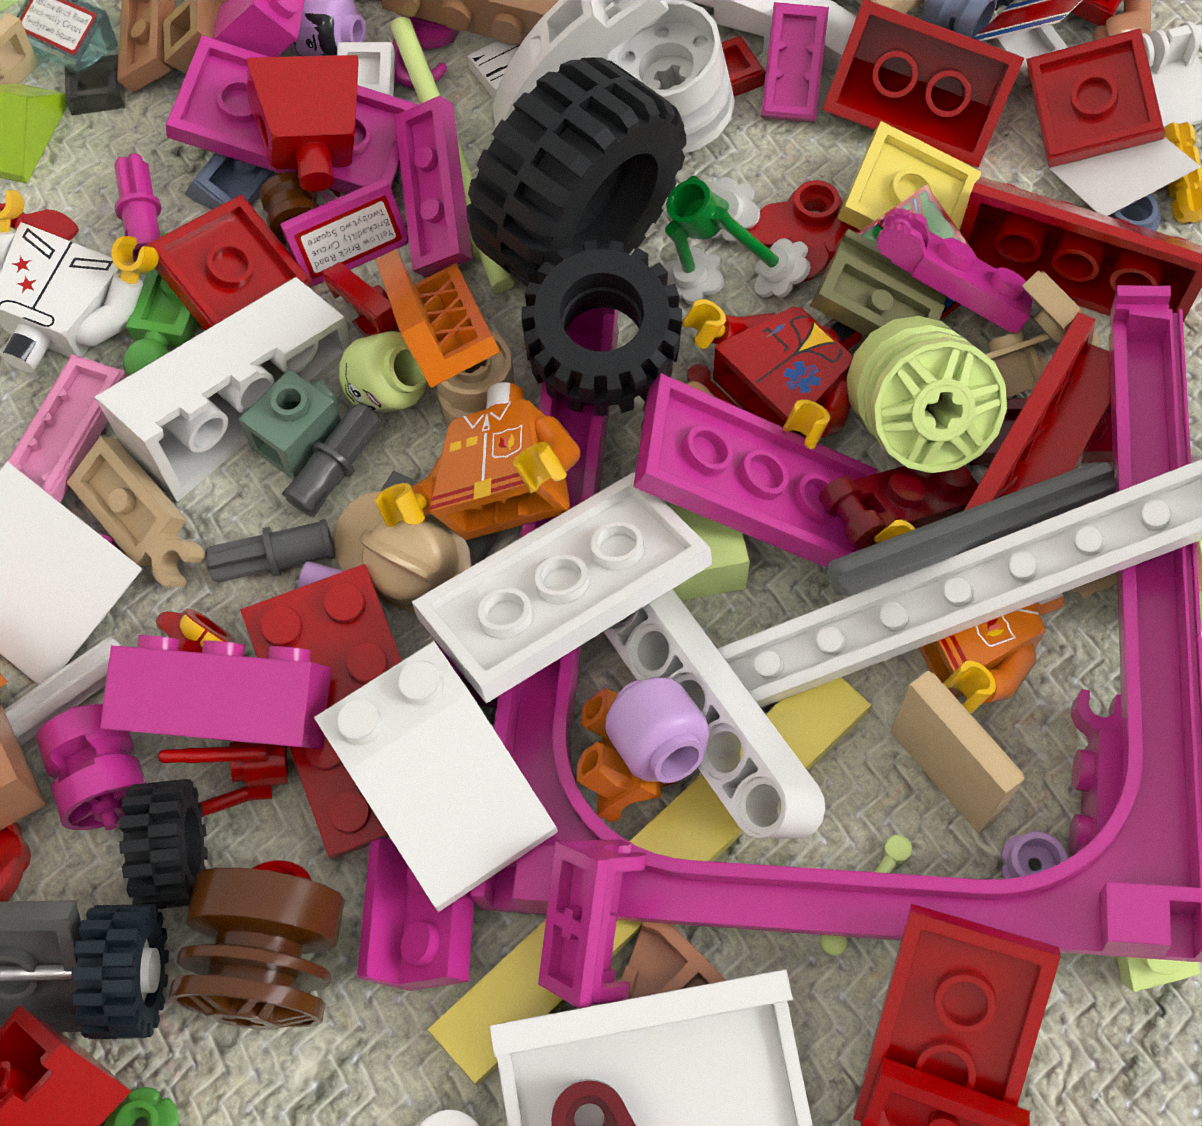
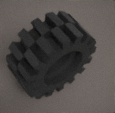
M191 779L134 784L126 790L127 797L123 798L121 805L125 816L120 817L119 829L123 832V841H119L120 854H124L125 863L121 867L123 878H128L126 887L128 897L133 898L132 904H156L158 909L189 906L195 878L200 871L207 870L204 860L208 859V849L204 847V837L207 836L206 825H202L201 819L204 812L202 803H198V790L196 787H193Z

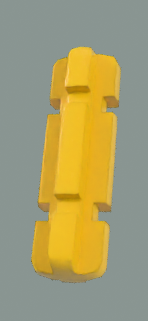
M1172 122L1166 125L1164 137L1201 166L1199 151L1194 145L1197 143L1194 127L1188 122L1180 124ZM1202 167L1168 184L1170 196L1175 199L1171 202L1173 216L1181 224L1189 221L1195 224L1202 221Z

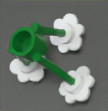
M690 176L686 181L673 188L668 196L666 208L672 221L666 226L665 233L674 242L678 258L677 260L667 262L663 267L668 271L667 285L675 284L680 295L679 299L683 298L689 305H693L696 300L703 299V295L716 294L724 285L723 275L719 271L722 264L720 258L714 254L705 256L700 248L689 247L687 241L689 237L705 240L717 239L723 236L729 242L738 240L755 254L760 260L755 267V272L759 276L755 281L754 290L762 298H767L773 294L783 298L791 292L793 284H798L807 277L810 271V263L805 258L808 253V247L801 241L793 244L790 240L782 238L768 249L746 230L754 227L760 219L759 207L752 202L755 195L754 189L746 183L737 185L733 179L721 177L713 183L710 189L697 176Z

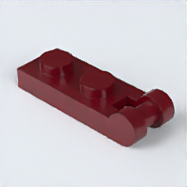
M901 466L852 480L849 476L839 477L830 482L821 491L818 498L831 516L838 515L846 525L844 535L855 549L861 550L877 544L874 537L895 520L907 521L917 529L964 511L979 484L966 466L937 473H928Z

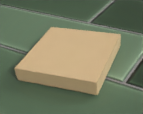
M928 670L910 683L890 733L973 829L980 834L997 821L1025 780L1024 774L933 672L930 673Z

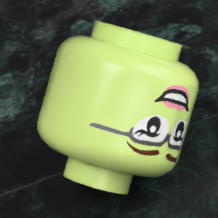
M388 331L355 340L344 350L339 363V381L343 393L353 406L361 403L376 414L398 411L415 405L423 397L428 385L400 332Z

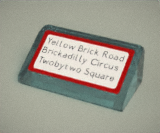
M25 0L16 16L20 18L34 52L77 72H81L119 46L107 12L84 0Z

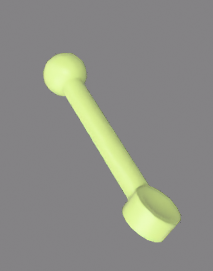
M902 835L891 836L883 847L884 858L874 872L891 873L895 865L904 864L912 853L910 841ZM821 935L820 943L827 954L839 955L847 949L848 938Z

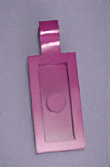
M1081 689L1071 706V719L1075 727L1088 740V745L1084 750L1078 749L1076 751L1072 766V788L1082 791L1081 815L1075 814L1073 816L1069 832V853L1072 856L1088 845L1102 830L1113 814L1120 795L1123 779L1121 694H1116L1111 701L1109 717H1100L1092 712L1089 706L1090 690Z

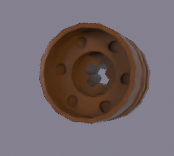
M212 868L200 871L195 878L185 923L192 930L215 939V944L182 947L178 953L176 963L183 969L198 975L175 977L171 984L168 1000L176 1006L201 1013L215 1022L242 1028L276 1030L282 1027H311L321 1024L326 1004L321 998L309 994L307 991L323 990L328 987L331 974L326 968L301 958L302 954L330 951L337 946L345 899L341 893L324 884L273 871L249 868Z

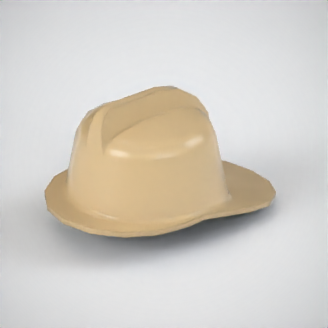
M381 491L365 493L350 502L338 518L333 536L335 557L343 571L365 564L379 598L399 609L415 613L412 601L472 567L470 548L465 539L460 537L433 514L425 515L424 521L418 525H408L402 520L396 526L388 528L375 504V498Z

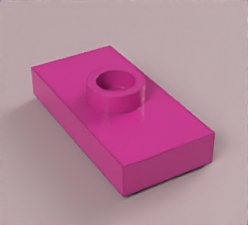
M774 2L761 118L815 123L829 7Z

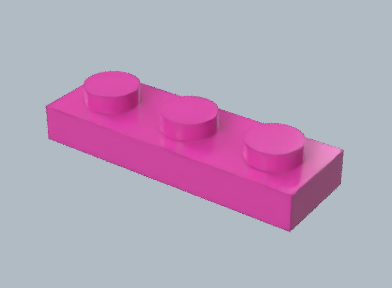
M440 95L394 116L412 271L426 278L454 263L460 265L473 260L454 108L451 102Z

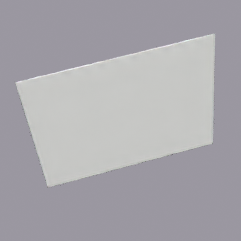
M7 461L0 470V654L37 685H40L66 666L143 569Z

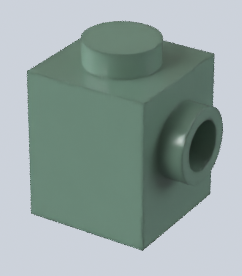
M289 369L239 418V421L251 449L291 479H294L313 455L311 448L314 443H324L341 419L337 410L339 401L325 384L316 379L308 382Z

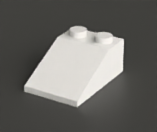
M435 641L314 717L438 912L558 832L554 822L477 702Z

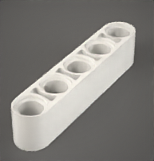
M673 589L603 631L637 680H646L652 677L671 678L683 686L705 716L710 734L704 759L698 769L737 825L747 835L755 838L798 839L806 838L817 831L823 822L825 813L824 796L818 784ZM742 745V757L740 761V749ZM779 797L781 799L780 816L778 815L777 803Z

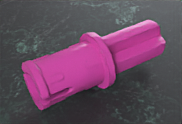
M131 153L128 157H118L114 164L119 200L115 203V213L123 221L125 236H132L137 239V245L132 253L133 260L136 262L140 249L161 237L157 217L161 214L162 208L159 199L153 195L148 164L142 160L141 155Z

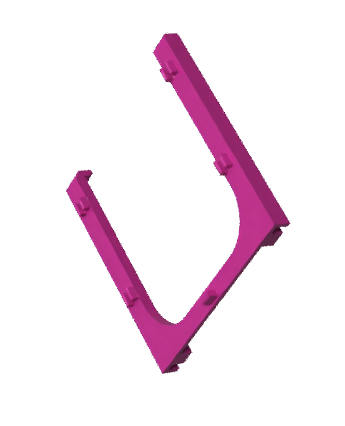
M1117 285L1111 308L1109 334L1112 452L1116 492L1191 464L1182 309H1179L1178 313H1173L1172 309H1169L1171 298L1170 286ZM610 308L588 310L577 316L570 323L566 334L576 344L589 350L610 351L617 349L619 334L618 311ZM544 381L542 382L539 410L545 416L558 419L580 448L578 462L566 472L571 509L600 492L610 406H608V416H594V406L584 404L581 413L568 409V398L566 396H563L556 402L547 394ZM557 516L522 525L521 537ZM1196 542L1117 572L1123 739V779L1120 795L1113 814L1102 830L1088 845L1056 866L1017 878L969 879L686 860L667 857L638 847L610 829L594 813L582 796L575 780L570 747L581 646L499 695L494 722L496 734L554 822L558 832L472 889L470 896L481 910L547 915L556 841L621 839L632 844L631 852L646 853L647 858L644 870L623 872L617 920L901 941L912 903L1059 947V951L1063 953L1202 963V637Z

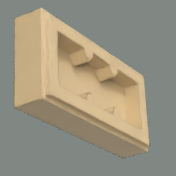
M1038 270L1022 285L1040 310L1032 319L1058 344L1063 339L1077 312L1082 314L1084 312L1044 271L1041 273ZM1094 329L1092 345L1098 346L1100 344V337Z

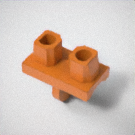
M604 688L588 699L582 706L581 726L601 736L602 742L597 741L583 751L577 765L576 782L598 793L597 816L613 823L621 818V811L627 805L638 801L657 799L662 795V787L673 783L644 781L630 772L605 730L607 713L618 694Z

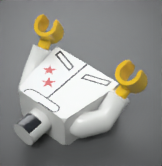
M8 189L5 195V208L0 211V325L12 335L1 352V357L15 368L33 373L47 349L70 357L72 354L83 357L91 346H97L125 330L143 286V282L139 279L140 273L152 271L157 266L159 257L153 247L143 246L139 251L137 261L134 262L132 253L137 245V239L132 236H121L116 239L112 245L111 257L22 222H20L17 229L10 227L11 220L17 218L23 212L25 205L24 199L18 191Z

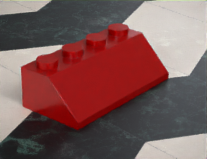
M985 177L979 178L974 183L960 233L977 257L996 269L1001 267L1008 268L1019 274L1025 281H1028L1038 270L1041 273L1044 271L1078 306L1108 316L1111 315L1117 285L1170 286L1171 298L1169 309H1172L1173 313H1178L1179 309H1182L1184 322L1202 288L1201 245L1189 242L1181 237L1166 235L1131 224L1123 219L1112 218L1080 208L1066 201H1058L1029 192L1012 184L1001 183Z

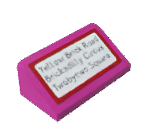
M386 178L373 182L280 224L289 253L313 281L311 287L324 282L323 271L338 262L351 270L405 246L409 242L405 225Z

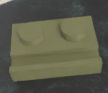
M848 229L838 242L837 250L830 260L810 304L811 307L868 337L871 332L894 319L922 316L939 321L947 296L911 276V273L891 263L890 258L885 259L884 255H880V250L877 249L876 243Z

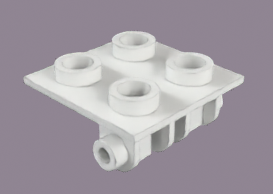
M1187 21L1181 23L1179 27L1168 29L1166 34L1161 29L1153 30L1149 35L1142 33L1164 128L1172 122L1177 124L1188 122L1191 125L1202 123V63L1196 55L1199 47H1202V24L1195 25L1193 22Z

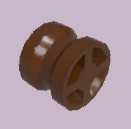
M284 172L269 178L261 186L259 192L263 210L268 213L267 225L283 244H286L280 224L320 206L316 202L317 192L307 191L300 187L298 172Z

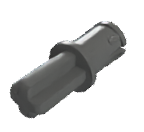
M361 403L351 407L324 443H314L311 448L313 455L300 473L282 492L286 500L305 515L315 517L320 507L326 501V498L343 477H351L355 472L352 463L381 427L382 421L380 417Z
M326 519L272 532L270 527H265L262 530L263 535L209 546L205 554L208 573L212 581L218 583L271 571L275 577L281 575L282 568L305 564L307 561L313 562L335 558L333 541Z

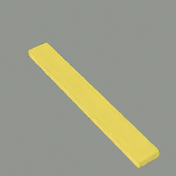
M841 677L780 700L766 713V716L806 770L809 771L869 713L872 704ZM742 745L740 749V761L742 757ZM701 774L629 842L650 852L671 858L713 862L744 831L737 825L703 774ZM546 919L427 1029L476 1087L498 1068L497 1057H494L491 1039V1025L552 1014L567 1002L538 985ZM617 920L612 958L640 932L641 922Z

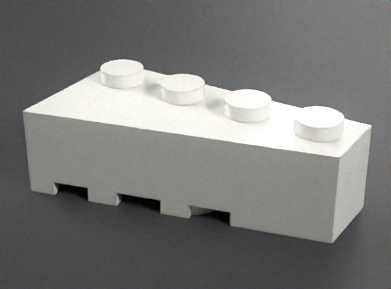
M295 277L96 395L95 399L124 448L158 486L176 502H179L248 442L239 418L289 369L308 382L312 379L320 380L340 363L344 350L352 341L345 317Z

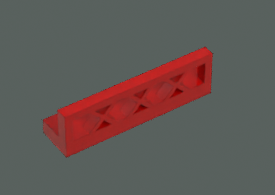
M1077 312L965 510L1079 467L1111 409L1109 351L1092 345L1095 318Z

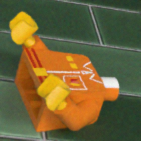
M507 382L496 383L487 390L485 410L456 418L450 423L443 451L428 477L413 486L408 483H400L384 489L376 496L375 504L388 528L396 526L402 520L408 525H418L424 521L425 515L431 513L465 540L555 517L570 509L566 472L578 462L580 448L558 419L545 416L529 400L524 399V391L520 386Z
M895 520L877 534L874 540L876 543H880L915 530V527L907 521ZM1063 594L1055 595L919 647V650L930 672H933L956 699L963 695L966 696L967 700L962 705L971 714L981 704L1007 700L1014 696L1036 664L1035 649L1045 633V626L1040 616L1062 608L1064 603Z

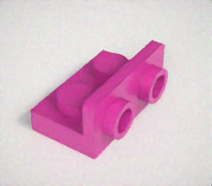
M387 838L372 840L369 849L357 969L358 977L364 981L408 991L468 982L474 900L470 896L471 891L438 912L393 841Z

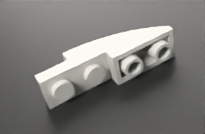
M559 0L529 32L510 60L499 83L493 102L495 128L501 119L505 121L515 109L513 104L524 92L530 93L537 86L536 81L547 72H558L560 64L570 60H581V58L589 57L605 59L614 48L638 31L652 26L661 15L669 10L667 0Z

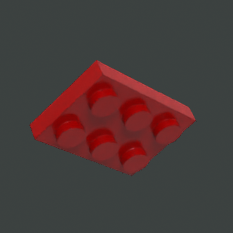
M911 903L856 1100L853 1119L860 1122L862 1120L883 1057L1018 1106L1061 958L1059 947Z

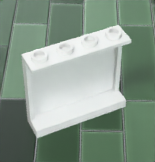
M787 969L491 1025L490 1032L494 1057H497L508 1126H552V1111L560 1093L570 1084L584 1079L600 1080L613 1087L622 1098L636 1126H813L787 1001L793 1000ZM584 1104L575 1113L576 1126H602L604 1121L603 1111L595 1104Z

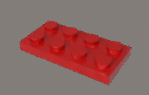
M365 564L240 609L257 658L268 659L269 646L311 650L310 662L332 668L327 709L402 662ZM325 734L322 749L289 746L327 855L331 860L367 847L372 840L389 838L388 833Z

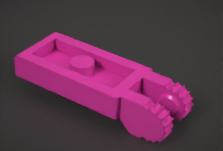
M896 207V210H890L889 215L886 214L882 224L883 230H880L876 241L880 255H884L885 259L890 258L891 263L911 273V276L1007 331L1014 334L1021 330L1030 317L1033 300L1022 287L1026 281L1019 274L1008 268L1001 267L996 269L976 258L973 250L965 243L954 238L943 239L930 232L927 219L918 213H911V209L906 210L905 207L898 209Z

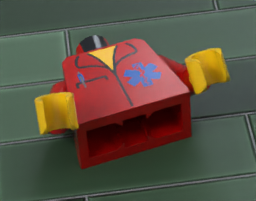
M699 299L694 302L683 319L682 326L698 330L694 337V343L700 349L708 348L711 343L718 344L715 346L713 380L743 410L783 427L782 430L786 433L792 431L806 437L804 445L810 450L816 447L821 438L837 434L844 429L851 408L848 400L847 375L853 356L849 351L861 342V333L835 319H831L821 326L801 307L792 306L778 314L773 312L737 317L725 315L718 305L709 300Z

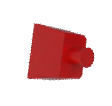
M358 55L247 58L248 102L269 165L277 170L297 169L299 185L304 190L317 192L330 188L334 184L333 167H346L352 164L356 122Z

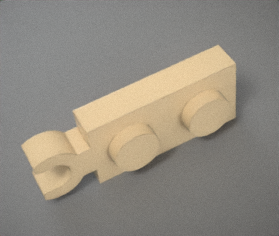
M100 436L66 483L132 561L139 566H151L153 575L160 584L166 587L184 588L187 581L178 571L177 563L179 557L185 562L200 564L204 562L206 557L198 543L191 540H183L178 536L177 533L186 523L187 519L118 439Z

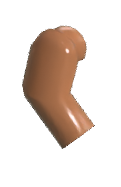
M1124 0V13L1108 18L1105 25L1097 27L1093 33V41L1141 28L1142 33L1149 35L1151 32V0Z

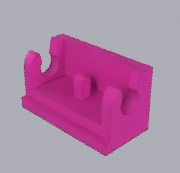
M621 839L556 841L538 985L578 1009L591 1007V1004L622 1001L629 997L630 982H614L616 971L611 968L623 872L644 870L647 854L631 852L632 844Z

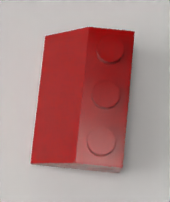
M863 0L822 110L872 129H876L882 121L964 163L979 168L1024 61V57L876 2Z

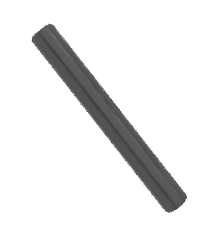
M1093 462L832 560L826 567L830 587L836 595L850 597L1114 494L1116 492L1115 469L1108 462Z

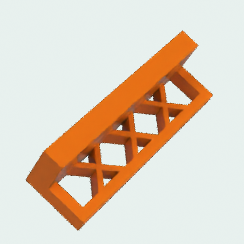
M397 249L375 259L399 331L430 388L500 352L457 263L415 284Z

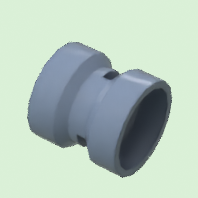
M928 0L922 20L974 38L990 23L997 0Z

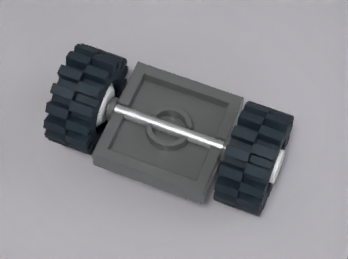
M76 900L0 902V1028L16 1008L22 1005L59 1032H81V1035L88 1039L151 1037L154 1034V1028H157L160 1022L159 1010L164 1009L165 997L162 993L163 987L168 985V974H165V964L169 962V950H164V944L168 937L166 928H162L164 917L162 912H158V906L156 904L94 905V908H89L86 912L87 920H82L81 922Z

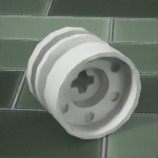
M667 0L669 10L661 15L652 26L638 31L614 48L605 59L617 64L677 108L686 133V146L682 149L685 154L699 150L718 138L731 120L735 99L716 21L704 8L686 0Z

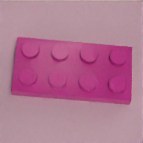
M202 35L167 120V138L278 173L298 172L297 169L277 170L269 165L248 102L247 58L269 56ZM357 85L352 164L346 167H333L334 184L329 189L348 194L386 178L392 190L400 167L394 116L418 104Z
M660 373L648 389L633 487L826 568L830 561L859 550L855 549L844 535L846 525L838 515L831 516L819 501L818 497L821 491L830 482L839 477L849 476L852 480L876 474L877 469L817 443L814 449L810 450L804 445L806 437L792 431L786 433L782 430L783 427Z

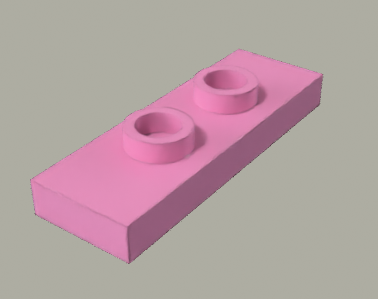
M72 354L8 459V462L61 503L69 489V485L66 482L96 443L108 422L95 396L127 378L125 371Z

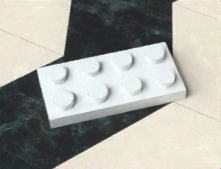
M634 472L412 601L418 620L485 703L495 699L712 565L710 546L663 500L634 488Z

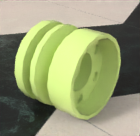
M922 316L894 319L871 332L854 353L847 375L848 400L860 423L876 438L877 442L883 446L888 454L907 468L937 473L955 470L981 456L998 436L1007 412L1006 384L996 363L942 321ZM940 393L943 394L941 400H939V398H940ZM927 404H930L929 411L926 410Z

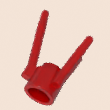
M232 741L230 742V747L165 749L158 753V760L161 763L230 762L232 782H246L245 787L199 802L202 803L204 812L202 817L248 801L272 799V786L288 784L287 747L283 745Z

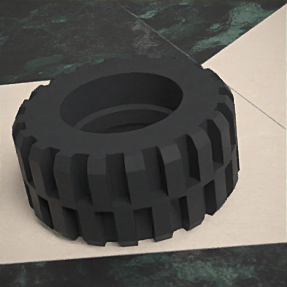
M589 57L581 58V60H570L560 64L558 72H547L536 81L537 86L530 93L524 92L513 104L515 109L505 121L501 119L492 133L494 136L488 150L483 149L476 164L479 171L477 177L470 182L468 196L471 204L466 206L467 220L472 239L477 248L526 287H528L529 282L539 284L537 270L546 261L553 266L558 265L557 252L567 247H570L572 252L577 254L583 252L582 242L596 240L597 249H609L610 240L623 242L624 253L627 254L636 249V247L638 248L646 238L645 233L652 223L656 224L664 211L662 206L677 184L675 177L677 172L682 169L685 159L682 149L686 146V133L679 111L664 97L614 62L607 61L604 58Z

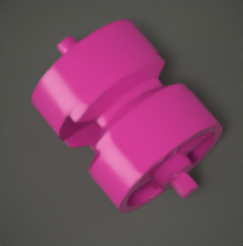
M103 704L71 707L68 711L47 721L36 734V741L45 771L49 777L56 779L51 785V790L61 823L67 829L91 830L105 827V830H112L117 828L120 817L125 816L121 805L123 798L127 797V788L134 784L146 783L138 758L130 755L134 749L130 731L100 729Z

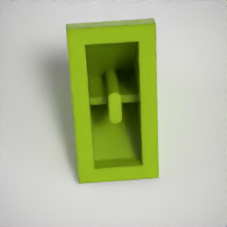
M19 83L0 84V178L28 183L70 102L67 93Z

